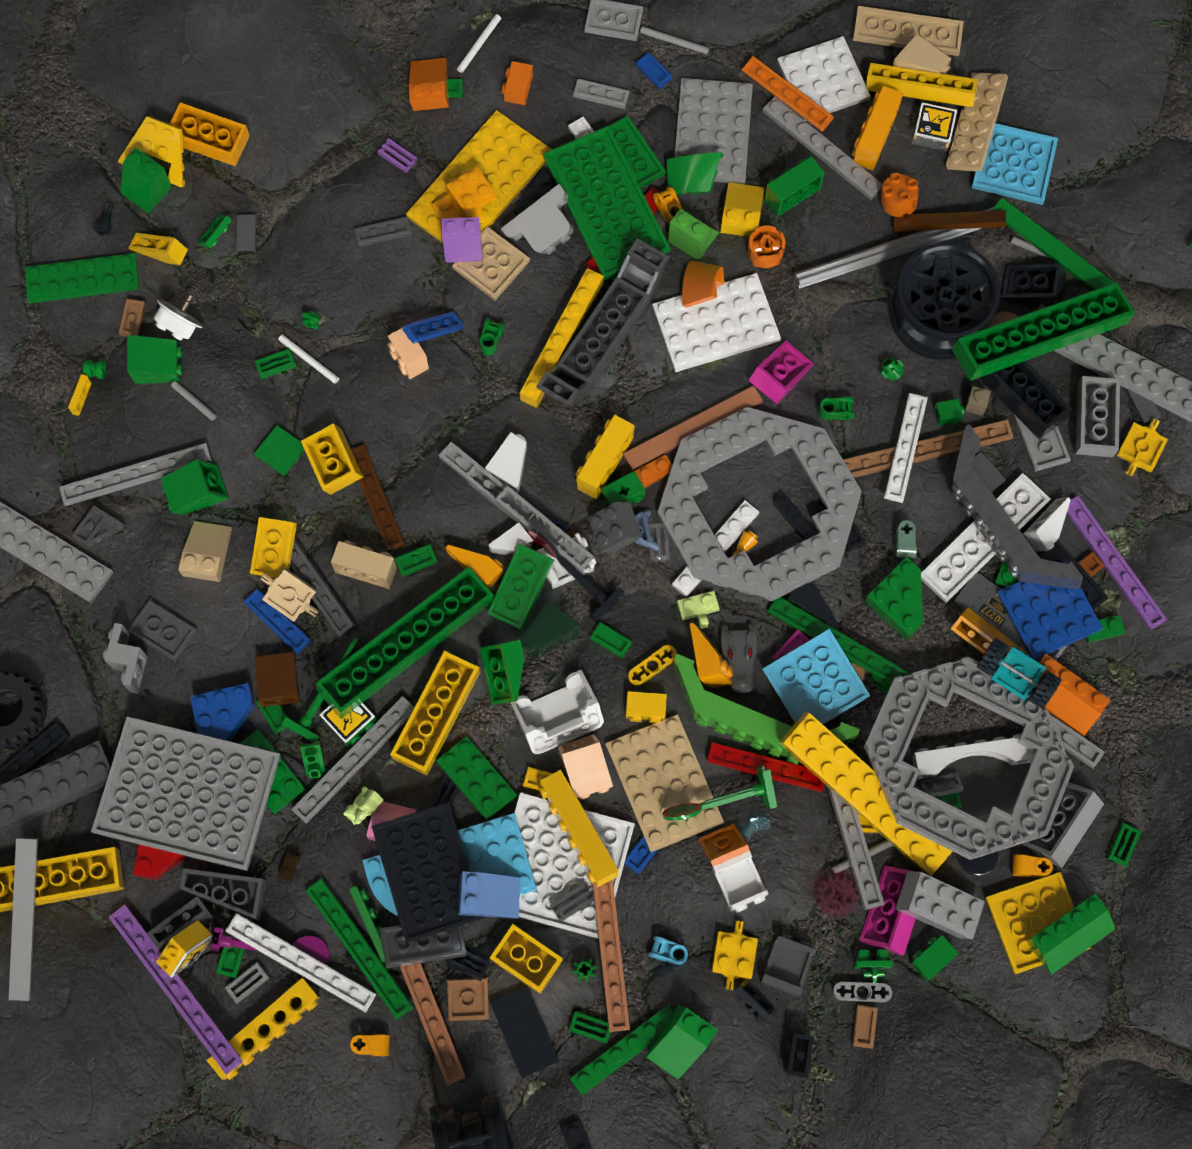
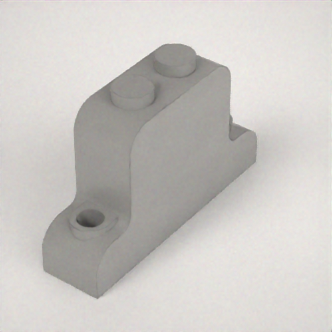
M558 184L502 227L501 230L507 237L515 241L524 236L533 250L540 254H551L556 250V246L559 243L567 242L573 233V225L561 210V207L567 203V192L563 186Z

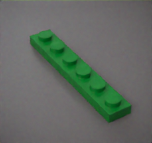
M667 1005L571 1077L570 1080L580 1094L584 1095L652 1044L673 1013L670 1006Z

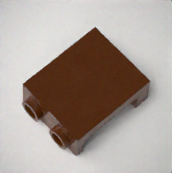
M283 651L280 654H262L255 657L257 698L261 707L300 702L296 677L297 661L294 652Z

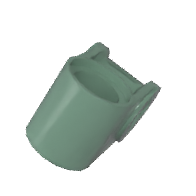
M902 521L896 530V558H916V528L911 521ZM903 528H906V531H909L908 534H905Z

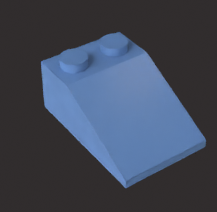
M463 871L460 874L458 915L518 919L521 878Z

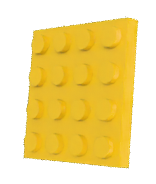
M1061 872L985 897L1014 975L1043 965L1026 941L1074 908Z

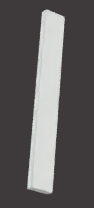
M237 913L226 929V932L365 1013L376 996L374 992Z

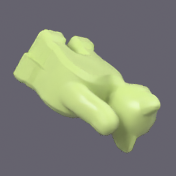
M363 787L362 792L354 800V804L346 807L344 816L351 820L354 825L360 824L367 816L372 815L384 800L374 790Z

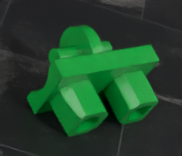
M320 741L311 744H300L306 775H309V778L321 777V773H326Z
M858 950L854 969H871V971H864V977H871L872 983H877V977H884V971H877V969L893 967V960H890L888 950H877V961H870L869 950Z

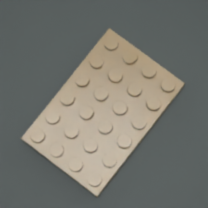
M678 714L662 720L661 723L652 724L605 743L650 852L724 823L717 806L702 809L698 815L684 820L668 821L663 819V811L672 806L685 803L699 804L713 798Z

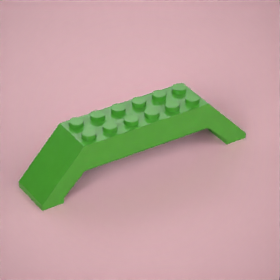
M676 654L673 668L692 718L696 720L698 725L703 727L708 725L713 727L714 731L719 734L725 735L727 733L732 735V738L738 742H743L744 740L751 743L750 746L755 749L761 750L763 748L768 750V753L774 757L779 758L782 756L787 758L786 761L796 765L799 763L802 765L796 757L779 743L792 726L704 690L694 669L695 661ZM841 722L839 727L829 731L847 745L854 742L860 729Z

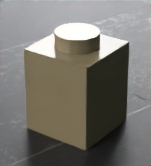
M973 386L968 395L964 411L983 416L991 391Z

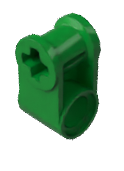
M486 318L480 337V350L484 355L491 356L497 351L500 339L504 333L505 322L498 323L491 321L490 318ZM492 343L491 346H485L484 344Z
M852 397L825 398L818 408V416L823 420L853 419L855 417V413L852 410L854 400ZM827 406L831 411H825L823 407Z

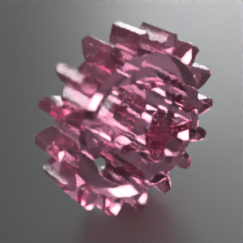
M836 875L835 880H833L830 876L827 878L828 883L825 881L821 882L823 888H817L820 895H817L815 899L821 901L817 904V907L823 906L824 909L821 913L829 912L828 918H831L833 914L836 915L837 920L840 919L841 915L847 918V912L851 914L855 912L852 906L858 907L859 905L855 902V900L860 898L859 895H855L858 889L851 887L854 883L853 881L846 882L847 877L840 880L839 875ZM837 884L842 885V886L846 887L847 889H845V890H844V889H841V888L838 887ZM829 887L830 894L825 898V891ZM835 893L842 896L840 902L838 899H833ZM851 896L850 904L846 907L845 901ZM829 905L837 907V910L831 909Z

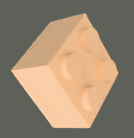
M403 328L388 335L389 343L387 345L393 360L397 359L403 376L407 375L410 380L428 370L429 367L426 354L419 343L413 344L403 332Z

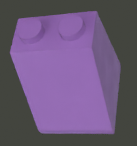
M479 217L442 219L445 262L482 261L481 223Z

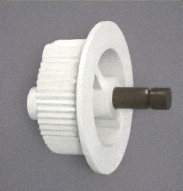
M187 293L179 308L164 300L157 299L160 308L154 316V320L157 322L155 325L164 331L166 329L173 332L172 336L181 341L183 338L189 339L196 327L203 328L202 323L186 313L194 296Z

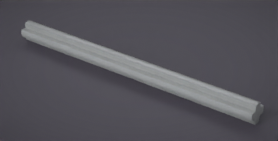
M982 228L923 230L795 272L794 279L797 287L800 289Z

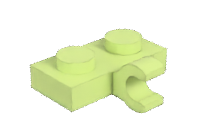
M714 591L677 601L682 621L697 617L701 629L708 627L709 623L706 614L719 611L720 609Z

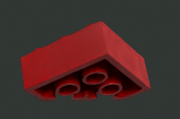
M138 844L133 875L138 878L159 880L166 872L176 867L188 856Z

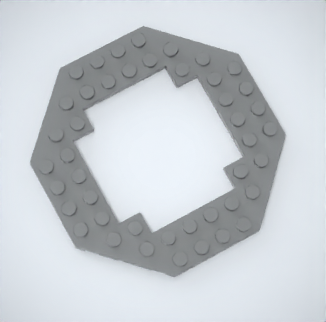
M746 407L681 439L658 509V516L693 578L706 580L715 585L733 588L742 593L753 596L757 595L764 597L766 600L774 601L794 589L840 567L862 491L824 428ZM766 441L774 456L790 448L792 449L827 509L811 518L819 534L754 566L745 550L727 558L693 496L708 489V485L703 479L701 472Z
M966 657L960 661L945 663L932 669H924L908 676L894 678L864 747L896 823L972 860L1046 836L1050 831L1074 765L1066 755V748L1060 735H1057L1053 727L1054 722L1048 709L1046 710L1045 707L1041 709L1029 701V697L1034 689L1023 700L991 679L996 670L989 676L976 667L979 663L978 661ZM953 692L1024 726L1017 743L1035 751V754L1011 814L993 806L986 822H983L913 787L920 770L902 760L929 699L947 707Z

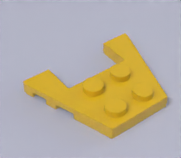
M146 116L119 158L118 163L123 164L126 157L136 147L143 153L171 163L168 175L170 183L181 188L184 187L182 128L154 117Z

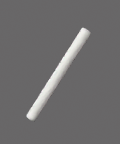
M495 14L457 67L460 73H463L501 20L499 15Z
M282 334L278 338L281 343L290 348V350L334 384L339 381V377Z

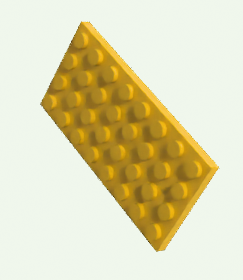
M496 110L406 213V216L443 243L442 221L433 209L432 203L447 195L446 184L478 167L497 194V199L482 207L483 217L480 218L482 233L487 227L490 228L545 164L543 154L552 149Z

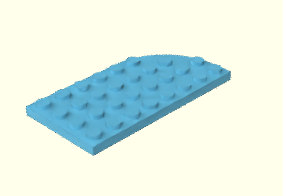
M515 813L458 830L470 872L520 877V896L537 891ZM380 855L362 860L373 894L388 911L398 916Z

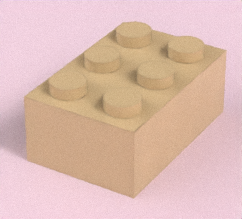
M338 541L331 561L335 573L390 589L397 570L395 560L391 554L386 552L376 553L372 548L366 546L360 548L350 541Z

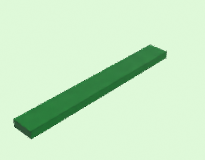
M1001 198L992 209V211L1006 210V226L1056 264L1061 263L1064 270L1092 291L1115 283L1004 198Z
M781 597L774 600L768 609L770 615L801 631L811 639L830 629L851 663L891 685L896 677L911 675V673Z
M320 878L305 890L395 1019L399 1020L414 1008L325 881Z

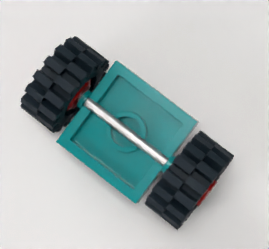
M995 638L982 655L976 667L990 676L997 665H999L991 679L1023 700L1035 688L1029 697V701L1043 709L1054 695L1062 679L1047 671L1042 679L1038 681L1047 667L1015 646L1011 647L1003 659L1009 646Z

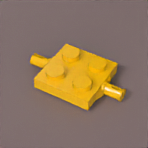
M1153 418L1149 427L1141 426L1135 422L1132 424L1117 454L1118 457L1130 463L1125 472L1127 475L1133 476L1137 467L1150 473L1153 471L1168 441L1167 438L1155 431L1160 423L1159 420L1156 421Z
M735 921V930L732 933L717 932L711 972L727 977L726 990H733L736 978L752 979L758 939L742 934L744 924L742 921Z

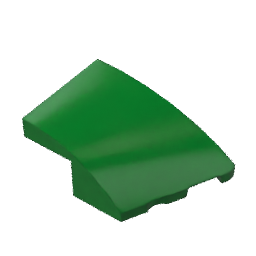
M703 153L667 159L668 187H672L676 195L686 193L700 195L711 192L714 178L718 172L716 169L719 160L723 158V153Z

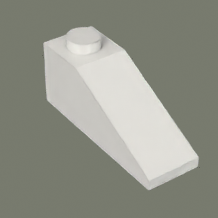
M1069 497L1055 499L1023 533L1035 552L1049 551L1059 539L1070 504Z

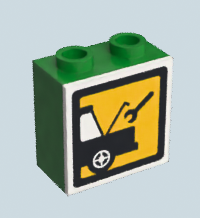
M363 703L342 719L338 717L330 706L320 714L322 720L347 747L355 745L361 739L360 736L365 731L368 732L377 721Z

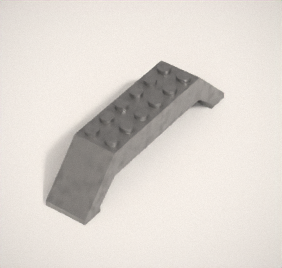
M637 238L628 251L617 278L559 363L550 371H546L536 388L568 407L589 392L648 305L669 260V256Z
M970 424L967 425L964 430L953 477L952 495L957 502L961 501L964 505L963 510L968 517L972 516L975 520V527L979 532L983 531L986 535V542L990 547L994 546L997 550V557L1002 563L1005 562L1009 568L1007 570L1013 578L1016 577L1020 582L1070 589L1080 588L1083 576L1072 562L1064 564L1040 559L974 470L975 454L980 451V438Z

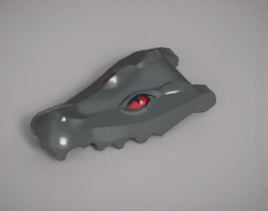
M748 624V630L728 631V625H721L720 653L726 662L732 666L734 676L731 677L732 683L730 687L732 692L738 694L748 693L753 689V673L758 655V639L754 624Z

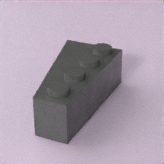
M183 868L180 889L260 921L266 881L260 878Z

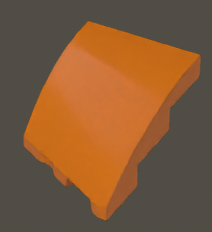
M693 260L689 261L683 280L682 306L688 308L717 298V287L725 285L723 267Z

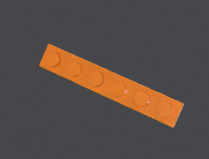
M754 56L741 69L744 74L821 132L834 119L833 115Z

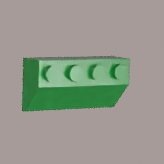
M1095 893L1026 942L1049 974L1052 975L1115 930L1108 909Z

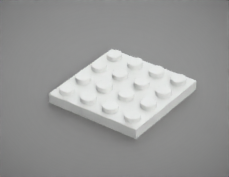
M844 36L777 59L784 79L829 113L870 100V93Z

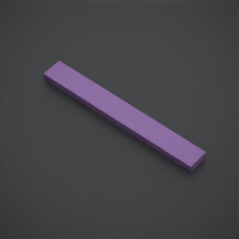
M1077 495L1070 499L1066 513L1095 555L1105 565V569L1148 629L1151 631L1167 620L1165 615L1080 497Z

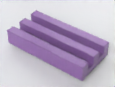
M389 138L386 140V144H383L382 148L377 151L380 156L406 174L417 162V157ZM385 151H388L389 153H391L392 155H394L397 159H399V160H401L402 162H404L405 164H407V167L404 166L403 164H401L399 161H397V160L394 159L393 157H391L390 155H388L387 153H385Z

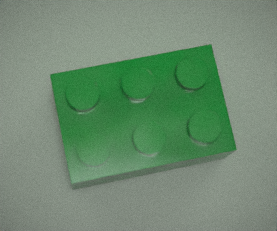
M812 156L807 160L802 159L796 167L788 168L780 177H775L767 183L764 201L776 217L819 191L822 187L825 172Z

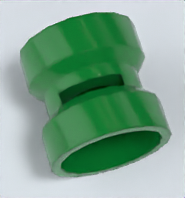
M85 359L83 375L88 376V378L97 377L98 379H104L106 376V362L104 360L93 362L92 360Z

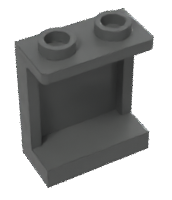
M782 934V936H777L760 983L800 997L816 950L812 948V944L804 941L797 943L793 941V937Z

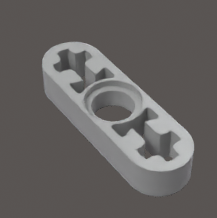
M839 982L833 987L832 991L833 996L839 1001L883 1003L892 997V989L885 983ZM841 986H844L845 990H851V986H854V998L850 997L851 993H846L841 997L837 990ZM863 986L868 990L867 997L860 998L857 995L858 987ZM871 986L874 987L873 991H880L881 987H883L884 991L888 992V995H885L884 999H882L881 995L874 994V999H871Z

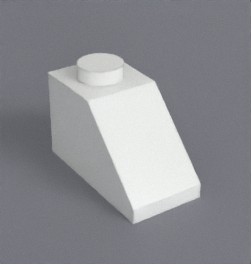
M517 523L488 545L489 551L495 554L514 556L519 544L532 549L533 539L521 524Z

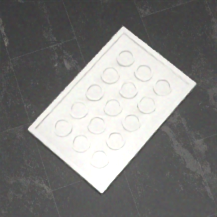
M757 273L725 282V285L717 287V298L688 308L682 306V295L652 304L675 372L781 341Z

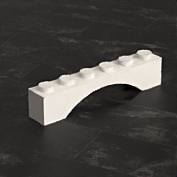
M1016 734L1010 739L997 737L990 742L982 739L974 741V744L970 745L962 742L955 744V747L949 748L947 745L936 747V750L928 751V748L918 749L912 756L913 766L920 770L916 779L919 780L936 777L942 769L961 758L982 755L1003 760L1011 765L1031 763L1034 751L1017 743L1021 734Z

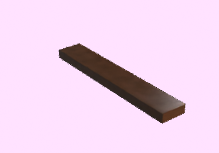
M1006 210L903 215V217H895L894 231L1006 227Z
M362 444L352 448L351 451L363 475V478L358 481L387 553L404 547L405 543L365 445Z

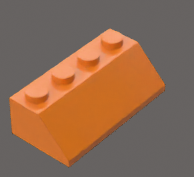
M1045 654L1039 662L1047 668L1038 681L1042 679L1047 671L1062 679L1054 695L1046 704L1045 709H1048L1051 714L1079 734L1085 736L1111 699Z

